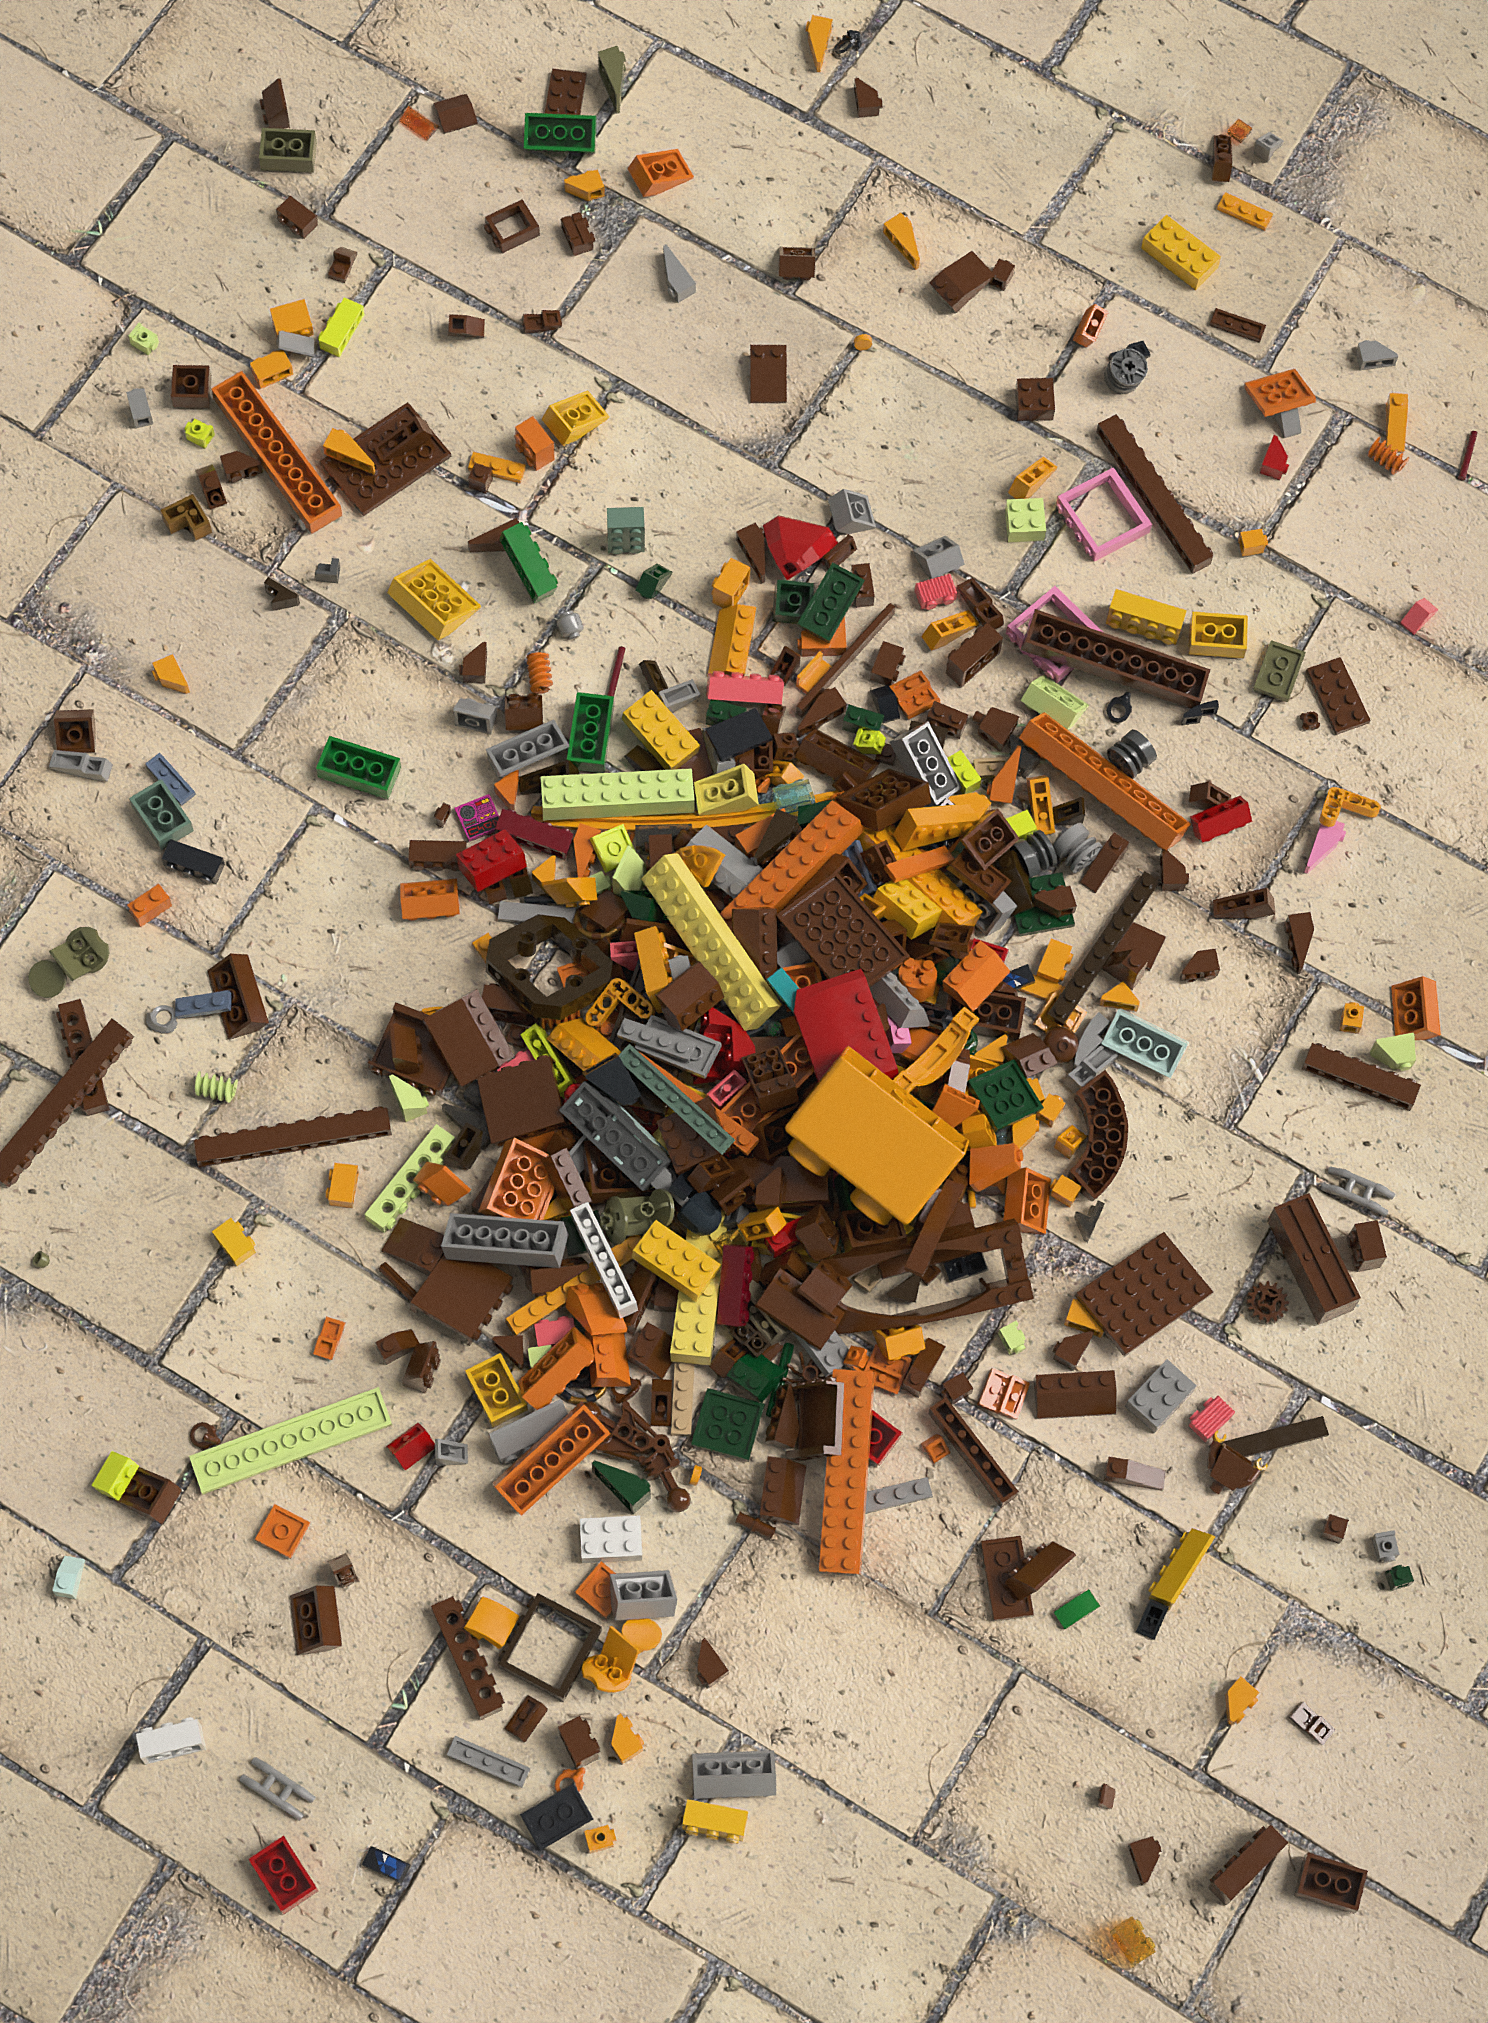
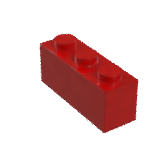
M1237 796L1190 816L1194 836L1202 843L1211 841L1217 836L1225 835L1231 830L1244 827L1246 824L1253 822L1249 804L1242 796Z

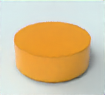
M861 334L854 338V347L857 350L871 348L872 338L869 335Z
M694 1465L689 1484L694 1486L698 1484L702 1472L701 1466Z

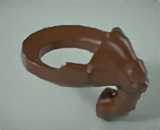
M200 1422L191 1429L190 1440L196 1447L205 1450L212 1445H219L221 1443L216 1434V1428L213 1425ZM199 1427H205L207 1433L203 1436V1442L196 1441L194 1436L195 1431Z

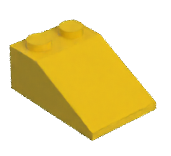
M587 390L549 405L541 420L559 442L565 446L577 441L608 420L609 415Z

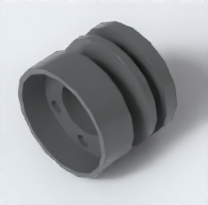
M1123 349L1118 351L1110 360L1104 372L1107 386L1119 394L1133 392L1146 377L1148 371L1147 361L1137 350Z
M1133 729L1121 738V742H1116L1114 746L1107 750L1110 762L1132 779L1141 773L1143 768L1148 767L1157 759L1156 751L1149 740L1142 733Z
M1036 830L1033 834L1027 835V841L1021 838L1010 847V851L1013 850L1020 853L1023 857L1028 879L1039 874L1040 868L1047 870L1049 866L1057 865L1055 850L1048 837L1041 830Z

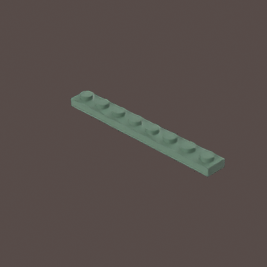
M629 1044L619 1054L626 1068L720 1154H723L735 1141L733 1137L633 1046Z

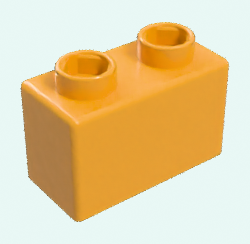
M849 1046L843 1050L793 1113L785 1126L786 1132L794 1138L788 1145L789 1153L802 1166L816 1175L824 1176L830 1168H833L856 1187L850 1195L853 1204L867 1217L881 1225L888 1224L893 1216L901 1223L909 1224L964 1157L969 1145V1140Z

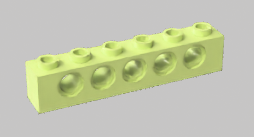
M436 1124L365 1213L366 1220L383 1233L387 1229L391 1230L397 1221L395 1219L398 1215L404 1214L410 1200H414L420 1193V1190L417 1188L418 1184L416 1182L409 1183L407 1179L411 1176L416 1177L422 1168L419 1164L423 1161L442 1165L444 1157L455 1141V1137ZM435 1146L441 1148V1150L437 1153H433L431 1151V1149ZM399 1191L405 1193L402 1198H397L395 1194ZM390 1206L393 1208L390 1213L383 1212L385 1207Z

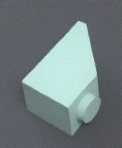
M64 1556L54 1582L53 1592L56 1596L76 1599L85 1559Z

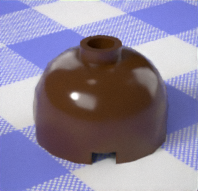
M1055 1026L1049 1028L1042 1035L1041 1040L1049 1047L1058 1064L1068 1063L1075 1058L1079 1042L1072 1030L1067 1027Z

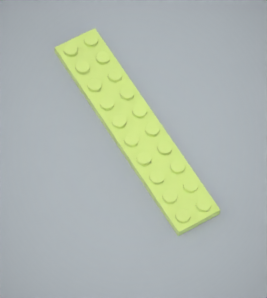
M377 1387L193 1454L189 1458L203 1495L392 1426V1422L380 1389Z

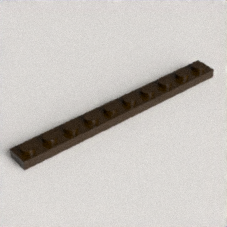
M1146 871L1143 872L1048 1012L1047 1018L1062 1027L1064 1026L1161 880Z

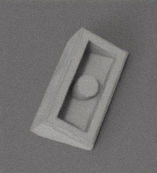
M279 331L276 344L280 350L310 357L314 356L313 338Z

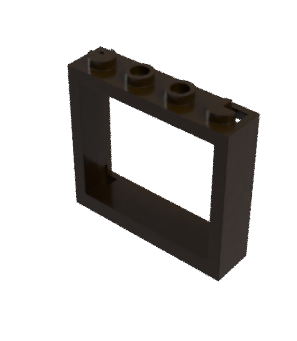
M537 1593L535 1598L533 1596L530 1598L527 1604L529 1609L526 1615L522 1614L517 1623L519 1626L516 1633H511L507 1641L509 1646L506 1651L502 1650L497 1661L500 1662V1669L564 1702L582 1669L583 1662L588 1658L600 1636L602 1626ZM540 1603L591 1629L559 1689L508 1663Z

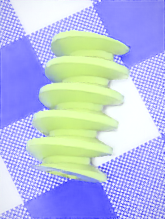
M199 1071L195 1080V1093L197 1096H200L203 1092L204 1097L207 1098L210 1095L211 1099H215L218 1096L219 1101H223L225 1098L226 1102L230 1103L235 1096L238 1080L236 1079L234 1084H231V1078L224 1082L223 1076H221L217 1081L215 1074L209 1079L208 1073L201 1077V1071Z

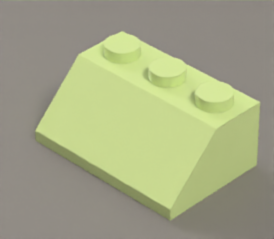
M1044 674L1030 683L1020 700L1031 710H1035L1040 714L1045 712L1067 730L1075 725L1089 706Z

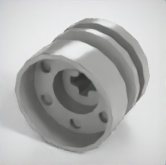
M1077 823L1070 827L1053 845L1055 853L1060 859L1068 856L1065 865L1071 866L1070 870L1073 873H1077L1091 864L1103 848L1099 842L1096 843L1095 837L1087 839L1090 833L1082 823Z

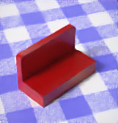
M417 1423L386 1447L398 1460L402 1468L407 1470L434 1450L435 1443L426 1429Z

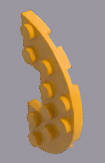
M703 845L686 846L673 853L679 854L696 881L703 887H709L725 857V854L719 850ZM669 920L662 921L664 924H671Z

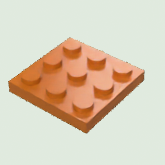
M1296 369L1244 383L1245 390L1265 417L1316 402V396Z

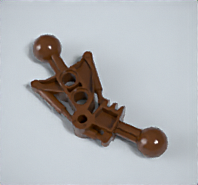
M624 1401L621 1405L622 1417L619 1423L602 1415L600 1407L595 1402H584L611 1433L605 1441H602L595 1448L596 1453L608 1454L629 1461L630 1459L638 1461L640 1467L645 1468L643 1473L649 1474L646 1477L647 1480L661 1478L668 1492L665 1500L666 1505L671 1511L678 1513L688 1509L691 1503L690 1494L685 1489L678 1487L671 1474L672 1470L679 1466L680 1461L674 1457L675 1454L670 1446L669 1438L664 1434L657 1435L651 1429V1426L630 1407L627 1401ZM635 1422H636L645 1432L648 1431L654 1438H652L651 1436H649V1435H647L646 1433H644V1432L640 1431L639 1429H637ZM624 1430L628 1432L629 1435L627 1437H621L618 1434V1432ZM641 1440L644 1441L646 1445L644 1447H638L635 1443L636 1441ZM652 1452L653 1454L647 1459L644 1457V1455Z

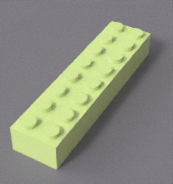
M692 769L541 776L543 821L694 813Z

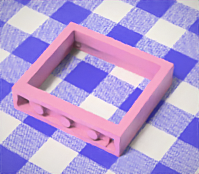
M1114 467L1057 497L1056 506L1059 514L1065 517L1067 526L1073 529L1077 541L1083 544L1086 554H1089L1094 562L1147 535L1151 531L1152 523ZM1108 482L1137 527L1098 547L1068 502Z
M1054 586L1007 625L1006 634L1010 637L1011 642H1015L1019 646L1020 651L1024 655H1028L1032 659L1036 667H1040L1045 671L1048 678L1051 677L1058 683L1075 668L1066 665L1058 668L1051 660L1022 651L1021 647L1025 635L1018 627L1031 617L1035 609L1040 610L1051 600L1072 622L1101 632L1103 631Z

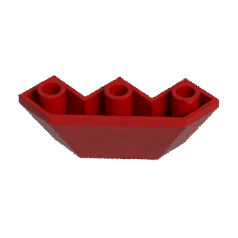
M780 515L763 524L768 547L786 580L808 568L839 543L830 528Z
M712 1007L701 1016L699 1034L721 1042L722 1046L705 1079L691 1074L693 1084L723 1080L733 1070L743 1075L746 1073L741 1057L755 1053V1045L742 1026Z

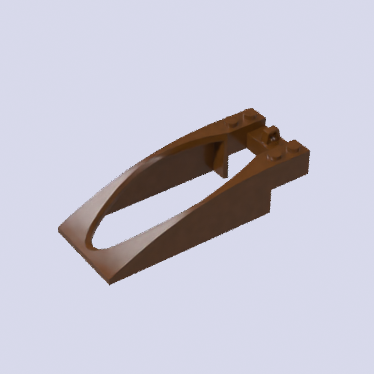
M1013 1218L980 1227H975L972 1222L947 1227L944 1229L936 1247V1250H970L983 1253L1000 1249L1006 1279L986 1283L981 1277L978 1279L981 1289L979 1294L893 1315L863 1311L840 1302L836 1307L845 1312L835 1329L836 1333L874 1331L934 1322L1034 1299L1031 1282L1027 1274L1022 1248V1236L1018 1222ZM919 1235L832 1255L820 1260L819 1263L823 1261L830 1264L838 1274L849 1279L870 1267L911 1254Z

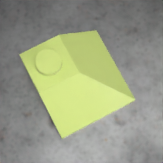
M1414 1033L1376 1039L1370 1050V1056L1393 1070L1400 1069V1071L1411 1069L1416 1061Z
M393 1074L390 1075L391 1088L405 1121L407 1122L427 1114L426 1107L429 1104L426 1096H421L418 1089Z

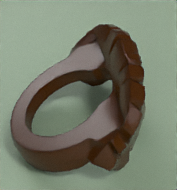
M630 1377L632 1390L626 1395L618 1393L615 1387H611L614 1402L620 1404L630 1400L639 1391L642 1385L641 1381Z

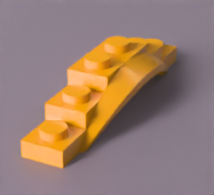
M964 1007L952 1019L951 1023L935 1042L911 1066L904 1071L902 1070L893 1081L910 1093L914 1088L928 1085L940 1078L960 1055L971 1029L978 1023L979 1018Z

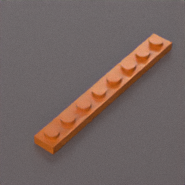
M638 1051L694 1103L704 1099ZM715 1107L723 1129L735 1139L731 1145L748 1156L759 1143V1138Z

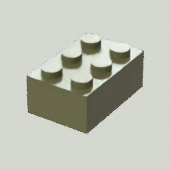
M262 128L259 152L261 170L314 173L317 146L315 130Z

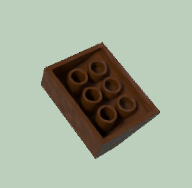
M888 768L836 796V801L860 819L864 827L879 832L902 819L907 809L923 808L931 803L929 782Z
M477 989L468 992L422 1019L460 1087L515 1057Z
M584 1141V1185L592 1200L589 1204L606 1203L612 1196H618L619 1198L651 1196L652 1192L656 1190L653 1187L652 1189L642 1191L591 1141Z

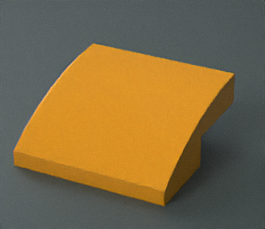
M1051 992L1032 1024L1043 1032H1046L1051 1027L1061 1026L1047 1018L1048 1012L1059 997L1058 994ZM1077 1006L1063 1027H1067L1075 1033L1087 1012Z
M482 1596L465 1624L464 1629L477 1639L485 1638L500 1649L505 1644L520 1616L502 1604Z

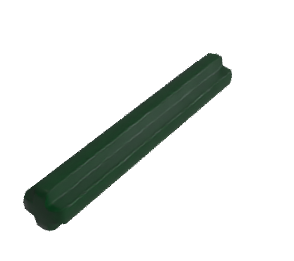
M784 1343L779 1367L786 1372L783 1377H787L789 1370L787 1364H790L794 1350V1344ZM782 1378L772 1390L766 1412V1417L771 1418V1410L775 1406L778 1388L780 1385H785V1381H782Z

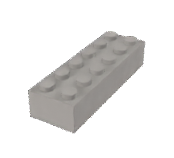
M450 1213L441 1247L446 1259L560 1268L568 1232L564 1222Z

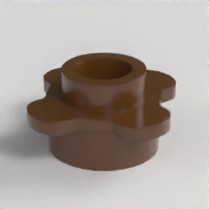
M1307 712L1300 715L1303 723L1302 729H1318L1320 727L1316 712Z

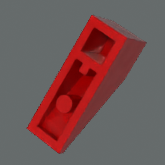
M804 1216L788 1222L776 1235L764 1238V1244L773 1258L802 1242L797 1239L795 1231L798 1221Z

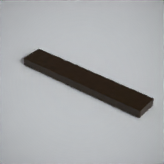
M1321 1416L1224 1441L1221 1445L1225 1443L1244 1457H1250L1327 1437L1329 1433L1324 1417Z

